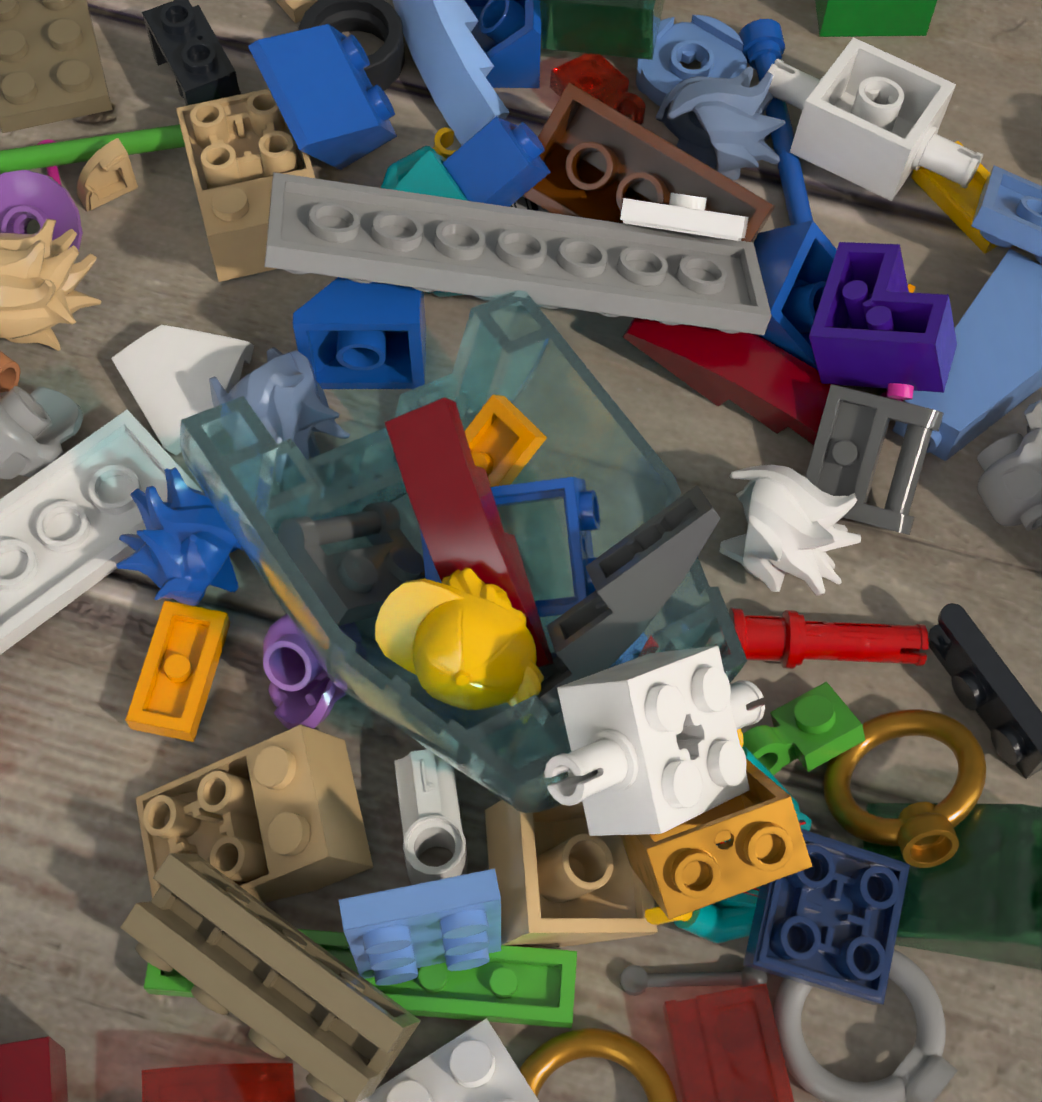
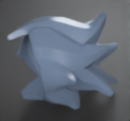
M751 66L747 67L739 76L731 79L696 76L681 81L664 97L655 117L656 120L662 122L679 139L676 145L678 148L732 180L740 178V168H758L759 164L757 161L759 160L775 165L780 161V157L765 143L769 139L771 132L786 124L785 120L763 115L773 99V95L768 92L773 74L767 71L758 85L749 87L753 76V68Z
M275 347L268 349L267 363L243 377L236 385H233L229 393L225 391L215 376L209 378L212 402L217 418L230 436L251 454L258 484L265 482L270 465L272 476L278 477L280 483H285L287 457L300 467L306 477L313 474L309 455L316 463L320 462V452L314 432L326 433L340 439H347L350 436L334 420L339 418L340 414L329 408L325 393L316 381L312 365L308 358L299 351L282 354Z

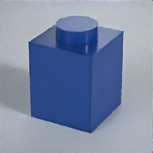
M497 116L443 162V165L468 201L510 207L550 173V170L539 156L545 149L535 133L522 122L516 125Z

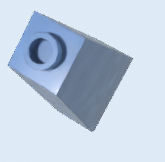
M1010 248L955 327L957 347L944 393L913 391V399L904 401L944 413L939 432L932 431L926 452L932 453L944 461L952 457L1042 387V265ZM896 421L893 432L904 437L908 424Z

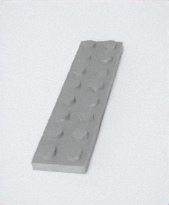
M273 172L264 267L283 269L289 273L299 275L312 273L348 278L358 283L378 282L407 286L423 292L444 291L473 295L483 300L502 299L531 303L547 309L561 307L597 312L607 317L627 316L656 320L666 325L685 324L714 328L731 334L744 332L764 335L772 316L753 242L728 240Z

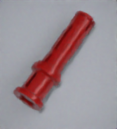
M732 607L729 609L727 616L725 650L729 666H739L742 660L777 661L781 663L783 668L794 669L796 666H800L804 659L899 663L923 666L927 660L926 653H920V649L928 650L929 646L928 631L924 624L898 625L806 621L804 615L798 614L796 610H785L782 616L744 615L741 608Z

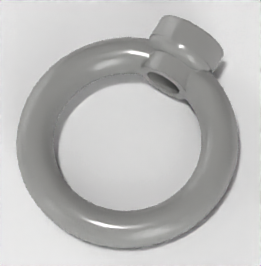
M894 949L889 979L902 989L913 1007L917 1026L916 1040L911 1052L893 1074L873 1082H853L842 1079L827 1071L815 1060L805 1043L801 1027L803 1005L813 986L787 978L783 979L773 1008L775 1042L788 1071L814 1097L823 1102H934L958 1070L942 1057L945 1046L946 1026L939 996L924 972L904 954Z

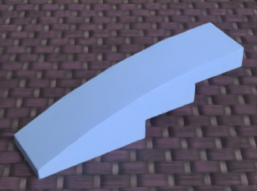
M392 0L394 9L401 18L402 32L412 58L436 106L449 127L454 131V135L461 146L496 116L505 119L510 112L486 79L494 65L471 33L479 20L465 0Z

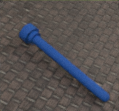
M772 19L752 21L739 32V36L744 44L742 53L747 59V63L757 71L759 82L771 65L775 63V60L782 59V54L785 51L781 26ZM773 97L765 112L766 116L785 120L786 123L770 134L774 152L780 157L777 166L790 225L812 221L813 217L800 159L798 156L790 153L794 133L786 102Z

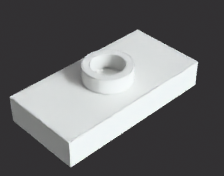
M677 193L670 194L669 205L623 198L620 220H623L625 224L741 241L742 238H745L748 217L706 211L707 198Z

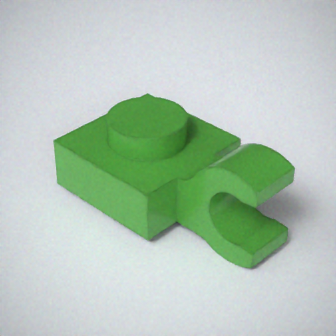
M827 681L771 711L773 727L760 725L743 733V746L773 775L796 759L809 772L865 741L862 723Z

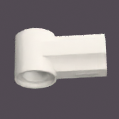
M434 748L411 751L407 756L394 761L404 841L403 852L410 883L415 885L467 874L468 867L466 839L462 828L452 753L439 752ZM432 847H444L454 854L451 860L438 867L427 866L418 860L425 850Z

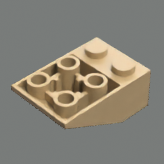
M264 89L176 108L218 281L221 282L275 270V268L264 267L273 172L315 178L309 155L299 150L270 90Z
M298 725L135 798L152 898L161 887V884L153 879L167 856L173 853H196L262 903L316 891L373 868L345 740L304 725Z

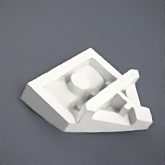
M160 325L125 347L111 359L164 449L177 456L220 423L212 402L209 378L215 376L225 391L229 393L233 385L240 381L243 364H250L254 345L248 341Z

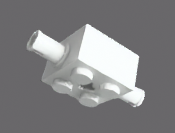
M854 37L821 79L784 63L781 59H776L775 63L768 70V72L773 74L768 92L773 97L802 110L790 153L890 201L893 200L913 169L917 171L922 166L960 184V187L966 189L981 163L982 153H976L937 134L956 84Z
M719 646L649 653L557 687L571 752L552 757L546 764L545 778H552L568 771L567 778L547 785V789L552 797L562 805L572 806L580 802L583 803L590 836L662 834L750 790L746 774V756L740 745L737 730L744 726L747 727L758 723L764 715L765 704L756 705L746 710V704L763 698L762 692L750 681L739 680L731 684L729 683L723 669Z

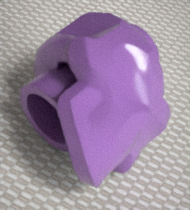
M308 603L296 606L270 626L263 640V666L267 677L271 681L268 691L272 702L277 707L274 714L287 729H292L298 725L314 729L328 717L336 701L350 692L359 680L362 656L356 650V640L349 624L335 626L321 604Z

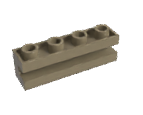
M196 853L169 854L153 877V879L161 884V887L150 902L136 903L120 926L121 929L138 941L135 947L136 952L156 968L171 972L174 968L194 984L191 989L192 995L210 1010L222 1015H227L230 1011L251 1027L248 1037L261 1050L279 1059H284L287 1055L309 1072L306 1077L307 1083L324 1098L332 1102H344V1100L347 1102H359L371 1096L421 1020Z

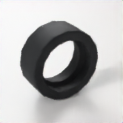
M318 0L304 13L298 31L329 24L341 33L362 31L373 34L383 40L384 44L375 53L367 56L370 65L364 68L372 86L379 85L383 91L399 78L405 63L401 18L391 4L384 0Z

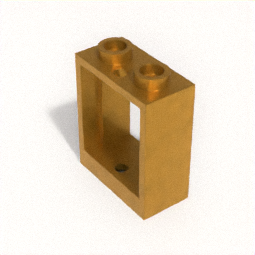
M746 759V774L750 788L749 791L662 834L620 835L630 866L669 920L813 867L791 796L748 759ZM730 839V841H728V842H726V843H723V844H720V845H716V844H719V843H721V842H724V841H727V840Z

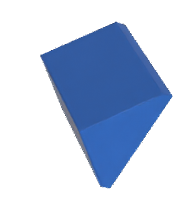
M465 0L479 20L471 33L494 65L486 76L490 85L493 88H540L541 0Z

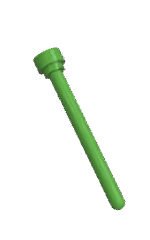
M180 124L0 150V174L86 162L99 149L116 138H119L128 155L185 147Z

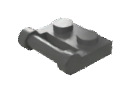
M831 384L805 478L821 491L833 496H849L855 493L857 501L843 518L910 535L915 518L909 515L932 431L939 432L944 413ZM890 420L908 425L883 509L866 503Z
M391 502L370 503L361 512L314 521L308 516L285 519L279 527L278 538L283 552L335 626L378 616L380 608L387 597L401 584L410 580L426 579L423 557L415 550L400 530L399 512ZM365 536L373 545L326 555L320 547L321 545Z

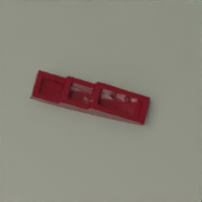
M633 318L622 337L719 407L729 399L776 434L789 427L812 445L815 444L831 384L821 383L818 370L756 334L744 332L731 334L714 328L685 324L666 325L656 320Z
M444 397L386 421L385 426L406 491L441 582L443 578L450 576L456 570L462 571L465 568H471L485 584L499 586L506 592L512 607L521 611L526 617V627L532 635L536 647V666L540 669L554 664L515 536L504 532L486 470L474 464L456 402Z

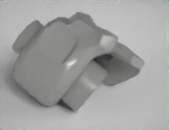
M14 386L8 392H1L0 479L10 480L18 475L31 478L62 456L64 451L62 450L61 443L74 436L81 427L83 421L81 407L68 396L46 387H38L30 395L17 386Z
M1042 400L1030 404L1024 411L1028 423L1027 434L1024 438L1019 433L1003 437L986 447L977 457V461L984 471L978 481V494L993 519L1002 526L1023 524L1027 531L1042 527Z

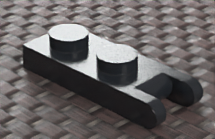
M955 603L945 605L938 615V624L934 625L928 633L929 648L951 676L953 690L960 702L969 710H976L991 731L992 743L998 754L1008 764L1016 765L1025 779L1042 770V712L965 609Z

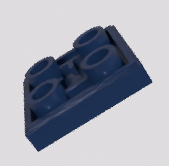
M801 829L813 867L760 886L743 965L871 1005H884L910 865Z

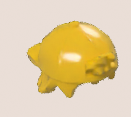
M465 568L462 571L456 570L450 576L443 578L441 583L428 579L406 581L390 593L381 606L375 623V640L387 658L417 675L423 689L433 698L466 710H480L508 703L518 716L524 714L527 717L531 714L535 705V696L541 692V683L544 676L536 666V647L534 639L526 627V617L521 611L512 607L506 592L499 586L485 584L471 568Z

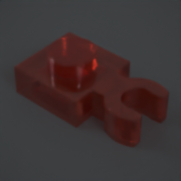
M593 49L551 70L550 88L560 97L567 84L571 83L638 124L644 123L646 109L644 101L638 95L628 92L629 79L597 50Z

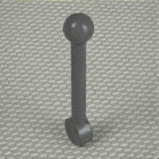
M631 965L621 973L620 984L623 991L631 996L641 995L647 987L742 985L748 991L757 992L766 986L768 977L766 972L745 966L742 971L647 973L642 967Z

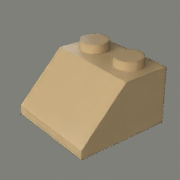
M517 790L485 810L489 870L495 869L501 896V945L559 948L658 933L657 925L650 924L645 918V910L655 907L654 898L630 866L621 836H590L582 802L567 806L556 801L549 791Z

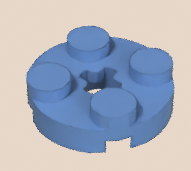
M692 15L691 22L674 24L675 17L657 22L644 34L639 44L636 75L638 90L646 94L655 104L661 106L664 97L678 83L690 77L702 76L731 79L739 76L747 68V59L742 53L744 44L740 36L727 24L705 15ZM694 60H698L701 62V68L695 70L687 69L680 62L690 64Z

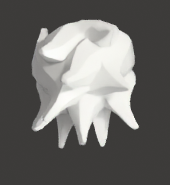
M760 465L731 472L730 479L750 480L744 490L736 494L738 500L743 504L748 527L746 534L722 541L720 552L741 563L748 573L764 582L771 592H780L785 574H791L804 580L816 596L825 594L822 577L840 585L842 581L833 570L835 563L826 554V551L861 543L860 534L849 533L845 525L836 523L855 505L857 501L855 493L849 496L830 495L821 491L801 474L785 466Z

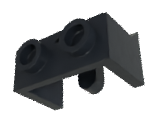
M174 0L142 12L154 59L158 66L168 63L176 78L179 94L184 98L186 106L242 94L238 86L236 71L199 5L192 7L189 0Z

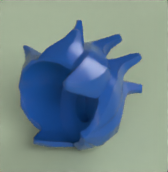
M176 467L164 470L167 482V502L161 500L154 486L146 487L145 493L137 488L130 494L140 511L146 530H138L137 534H122L119 537L120 541L136 552L117 563L116 566L118 569L135 570L147 575L160 588L154 598L155 600L169 598L181 604L197 606L204 597L209 585L235 593L239 586L229 554L237 549L255 557L260 556L262 553L256 521L251 512L243 505L225 497L190 488L186 485Z

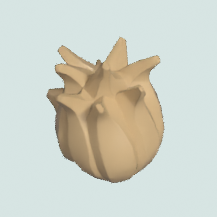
M46 219L42 228L37 233H0V338H5L14 343H40L60 351L59 341L51 327L58 323L73 325L77 322L72 313L80 308L101 304V300L74 290L96 262L97 257L89 254L81 262L74 264L79 251L74 245L70 246L77 233L70 229L57 239L52 240L56 220Z

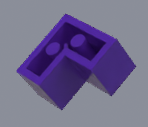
M839 242L809 334L821 383L887 389L889 383L912 385L914 386V391L944 393L957 347L949 295L909 293L900 244Z

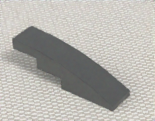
M698 485L585 566L596 590L546 626L555 650L551 653L554 664L539 669L544 679L541 683V692L535 696V705L531 714L527 717L524 714L518 716L532 734L562 710L557 687L608 669L640 637L682 583L721 519Z

